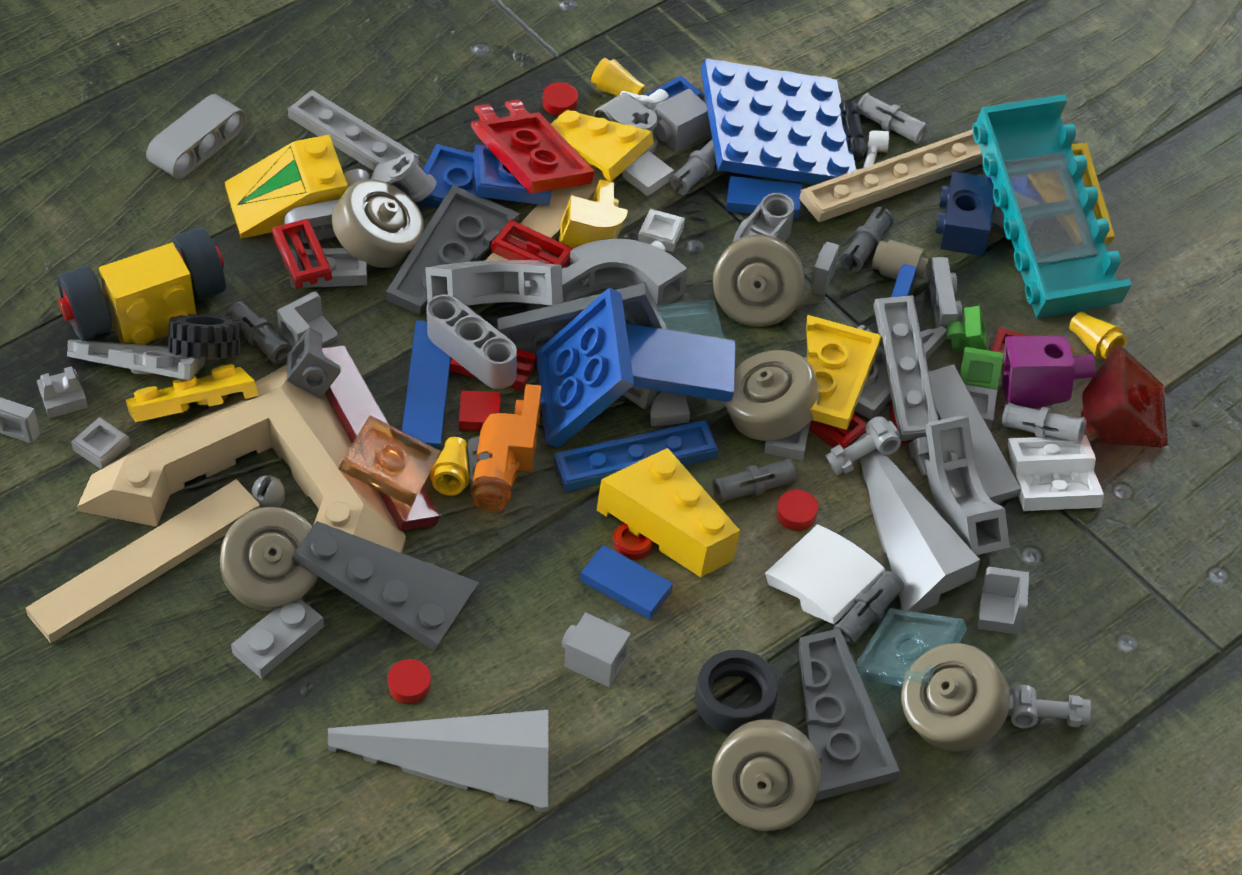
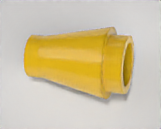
M603 58L597 65L591 78V82L597 85V90L619 96L621 91L642 95L646 87L615 59L610 61L607 58Z
M1083 311L1077 313L1070 322L1069 329L1081 339L1099 360H1115L1126 346L1127 337L1118 326L1089 316Z
M451 437L446 440L441 454L430 471L433 487L441 494L448 496L457 495L470 482L468 443L460 437Z

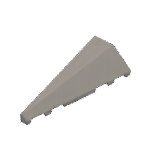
M867 433L861 435L855 442L868 436ZM875 449L859 459L862 467L861 475L863 482L867 484L870 506L884 554H887L891 571L900 577L905 585L902 593L898 595L901 602V614L904 618H907L938 604L940 594L974 580L980 559L887 455H882L878 449Z
M548 710L328 728V750L336 752L338 748L362 755L364 761L376 764L379 760L400 766L402 772L464 790L472 787L495 794L496 799L508 802L509 799L533 805L536 811L548 812Z

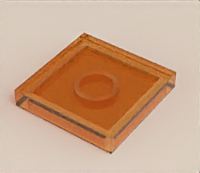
M369 415L344 456L338 470L412 507L441 452Z

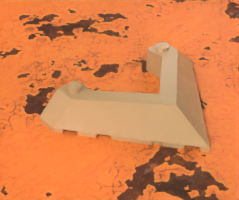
M287 364L255 382L259 396L245 399L243 391L237 392L224 399L223 404L208 408L92 474L77 506L79 512L157 527L169 496L184 489L185 482L202 474L210 477L235 465V459L254 450L259 454L273 448L279 458L282 457L291 469V475L305 495L309 496L317 506L319 511L314 524L317 521L400 553L403 552L406 542L404 532L400 531L325 393L322 397H316L287 381Z

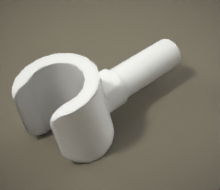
M663 89L655 91L650 96L621 91L620 93L630 94L636 101L654 112L655 106L669 97L668 93Z
M888 131L870 132L867 143V157L863 168L874 164L877 152L887 153L889 144Z

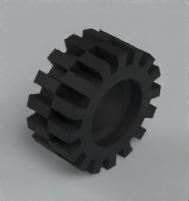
M188 314V316L178 315L177 317H171L169 319L168 351L174 355H181V357L193 356L196 359H201V357H207V359L218 357L222 359L227 358V356L234 357L239 355L241 321L228 316H208V314H202V316Z

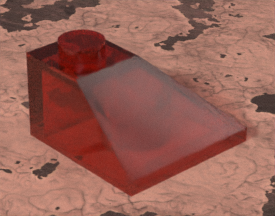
M1121 345L1114 347L1096 372L1095 377L1091 379L1082 392L1083 410L1081 411V418L1086 419V429L1090 432L1093 431L1106 443L1158 448L1167 446L1164 384Z

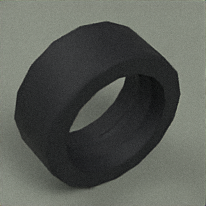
M745 650L723 651L713 655L702 665L696 685V708L704 722L716 731L729 735L740 726L749 722L771 720L776 708L779 692L778 677L770 663L758 654ZM740 676L758 685L762 691V698L758 704L749 708L734 709L721 704L713 697L712 686L717 680L722 678Z

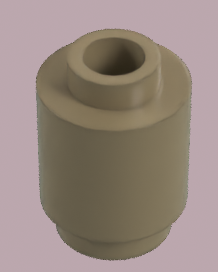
M892 239L889 242L880 240L874 254L872 269L880 271L882 276L897 280L901 266L907 264L917 267L913 285L916 284L918 278L925 279L930 264V258L925 257V249Z

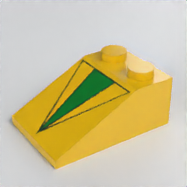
M330 134L294 141L224 182L241 239L272 233L273 227L285 224V216L291 210L301 206L340 199L348 189Z

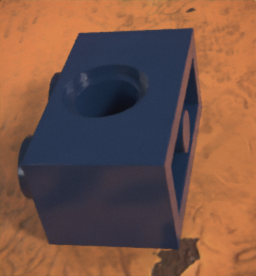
M952 172L950 185H942L939 207L945 208V212L939 211L935 231L937 234H942L940 249L984 256L990 233L994 200V185L990 177Z

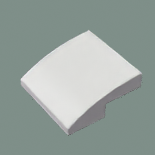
M1084 435L1080 443L1056 437L1008 439L1012 473L1021 488L1018 497L1023 511L1102 507L1104 493L1094 472L1096 457L1086 435Z
M817 524L766 571L765 575L769 586L799 598L804 612L835 624L855 605V598L860 593L866 594L878 581L885 568L849 540Z

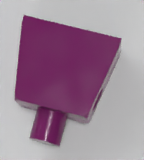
M1064 336L1005 337L1002 387L1007 405L1008 403H1013L1014 405L1035 409L1067 402L1072 398L1074 380L1095 377L1093 355L1072 356L1069 341Z

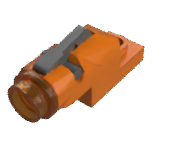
M526 384L524 400H516L515 414H490L483 424L480 436L468 441L471 495L474 498L475 505L484 511L496 512L504 509L506 503L511 499L512 486L518 471L533 472L541 415V385Z

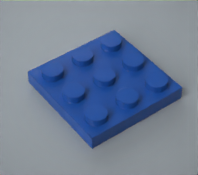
M610 287L536 351L539 385L542 386L541 406L545 443L555 448L561 447L634 385L622 294Z

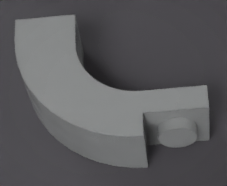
M604 239L590 242L571 250L570 266L562 268L563 303L583 298L589 293L603 288H626L646 283L658 310L685 294L687 268L666 251L645 242L629 239Z
M492 260L425 267L427 304L433 297L444 294L457 298L466 306L495 302H522L543 305L563 303L562 265L545 264V261Z
M960 415L925 423L930 458L925 459L926 471L933 499L941 517L975 555L1010 548L1005 508L994 503L987 496L977 473L969 417Z

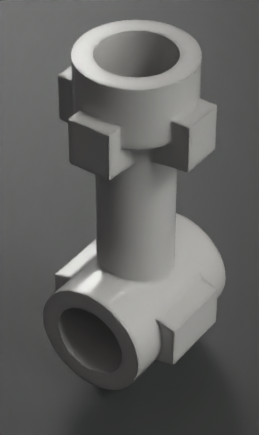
M881 416L875 417L865 427L868 436L845 449L841 445L832 448L831 452L825 455L836 476L842 473L847 474L854 470L852 463L875 449H878L882 455L894 453L900 447L901 440L899 438L900 433L893 422L887 421Z
M1019 685L1011 690L1010 706L1007 715L1011 716L1013 725L1019 728L1034 726L1037 723V716L1067 719V725L1070 727H1080V725H1089L1091 701L1074 695H1069L1068 702L1037 699V692L1033 687Z

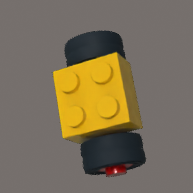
M203 227L195 228L173 236L169 244L99 267L103 289L89 266H82L73 271L58 275L57 283L61 299L58 300L59 307L65 321H70L80 340H87L96 335L107 333L112 330L113 326L121 343L145 345L169 335V319L171 317H177L178 315L188 316V314L196 315L194 301H199L225 291L226 282L223 271V257L219 248L214 246L207 231Z

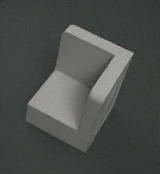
M316 291L277 310L279 334L292 348L308 327L322 334V348L338 340L337 331L322 315L321 297Z
M996 567L987 568L979 595L977 629L1019 635L1028 605L1029 572Z

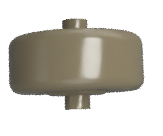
M367 179L352 184L342 195L332 213L334 233L346 251L356 259L379 268H393L403 264L425 230L422 214L414 201L399 188L380 180Z
M754 234L733 242L720 256L713 274V290L721 309L734 321L749 327H768L786 319L798 306L804 290V269L798 255L787 243L770 235Z
M771 350L751 356L735 368L733 398L731 401H724L732 423L743 435L760 441L779 440L794 435L812 421L813 416L810 409L816 400L817 405L820 404V386L811 364L804 357L791 351Z
M278 507L256 509L240 517L226 533L220 552V571L230 593L244 605L260 611H273L275 608H281L286 604L295 603L301 599L304 600L313 590L319 576L292 560V557L312 529V526L295 512Z
M950 643L927 651L914 662L904 679L901 701L908 722L925 741L939 749L956 752L979 747L989 741L1000 730L1009 711L1010 691L1005 676L986 653L971 645Z
M756 720L737 728L722 744L712 768L713 790L722 809L739 824L759 831L784 829L802 819L813 805L821 782L820 760L810 740L795 727L777 720Z

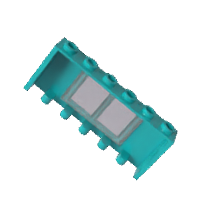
M1066 94L982 107L972 129L974 141L977 145L979 144L983 156L985 174L991 176L994 185V202L997 207H1001L1004 215L1003 226L1007 239L1012 240L1015 249L1014 262L1016 269L1021 272L1025 284L1027 302L1032 305L1036 319L1104 308L1108 305L1122 303L1132 286L1130 279L1117 281L1115 272L1121 262L1120 254L1117 250L1107 252L1104 243L1109 232V222L1106 218L1096 220L1093 208L1098 200L1097 188L1095 186L1085 188L1082 176L1087 168V159L1085 155L1074 156L1071 146L1076 137L1075 125H1063L1061 114L1067 103Z

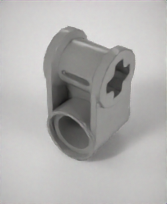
M622 93L594 111V117L652 131L654 144L643 154L648 151L651 153L656 151L658 141L654 135V128L657 125V115L654 111L636 101L630 94Z
M406 153L397 159L378 164L371 177L373 180L384 181L399 188L414 202H419L429 196L437 183L433 175L426 174L417 164L418 159L413 153Z
M782 193L767 195L749 218L741 223L733 242L754 234L770 235L785 242L792 233L794 202L792 199Z

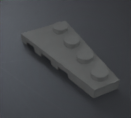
M452 185L387 289L386 301L421 315L427 307L425 267L478 261L491 249V242L510 220L519 222L520 213Z
M646 283L616 290L622 294L626 323L668 330ZM601 294L498 318L497 330L509 338L516 345V349L536 353Z
M318 521L292 557V560L433 651L479 583Z
M840 628L801 637L798 649L808 739L814 746L821 765V782L815 801L898 780L899 767Z

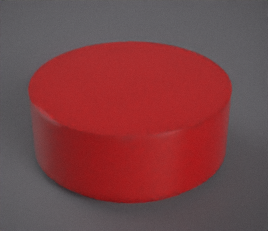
M559 82L550 84L544 89L543 107L548 113L559 116L567 110L575 111L577 109L578 92L572 85Z
M788 491L778 500L777 519L784 527L790 530H806L816 521L818 503L806 491Z
M625 523L618 526L613 535V546L616 552L630 560H641L652 552L654 548L652 540L643 534H640L638 537L628 531L629 527Z
M412 659L402 660L393 665L388 673V690L390 695L396 701L404 704H414L425 699L431 690V674L427 666L420 661Z

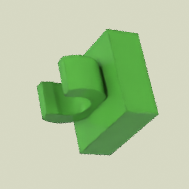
M980 306L964 308L965 323L955 321L947 324L948 339H951L952 351L962 352L965 347L988 350L987 329Z
M965 347L959 374L964 384L997 390L1003 363V353Z

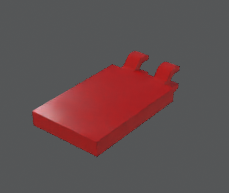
M520 100L505 101V106L509 109L511 116L502 118L495 114L489 104L474 107L475 112L480 117L479 121L471 122V127L475 134L530 194L592 183L595 171L539 112L529 113Z

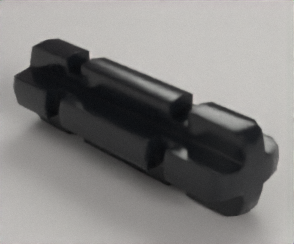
M852 101L848 103L842 102L839 104V108L841 110L840 114H844L841 118L846 138H849L847 141L848 150L853 153L854 160H863L866 157L867 148L863 139L864 135L860 117L857 115V105Z

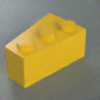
M668 448L601 479L597 511L606 517L609 514L615 516L627 524L629 527L628 531L638 537L640 534H643L657 543L660 552L700 578L734 560L740 529Z

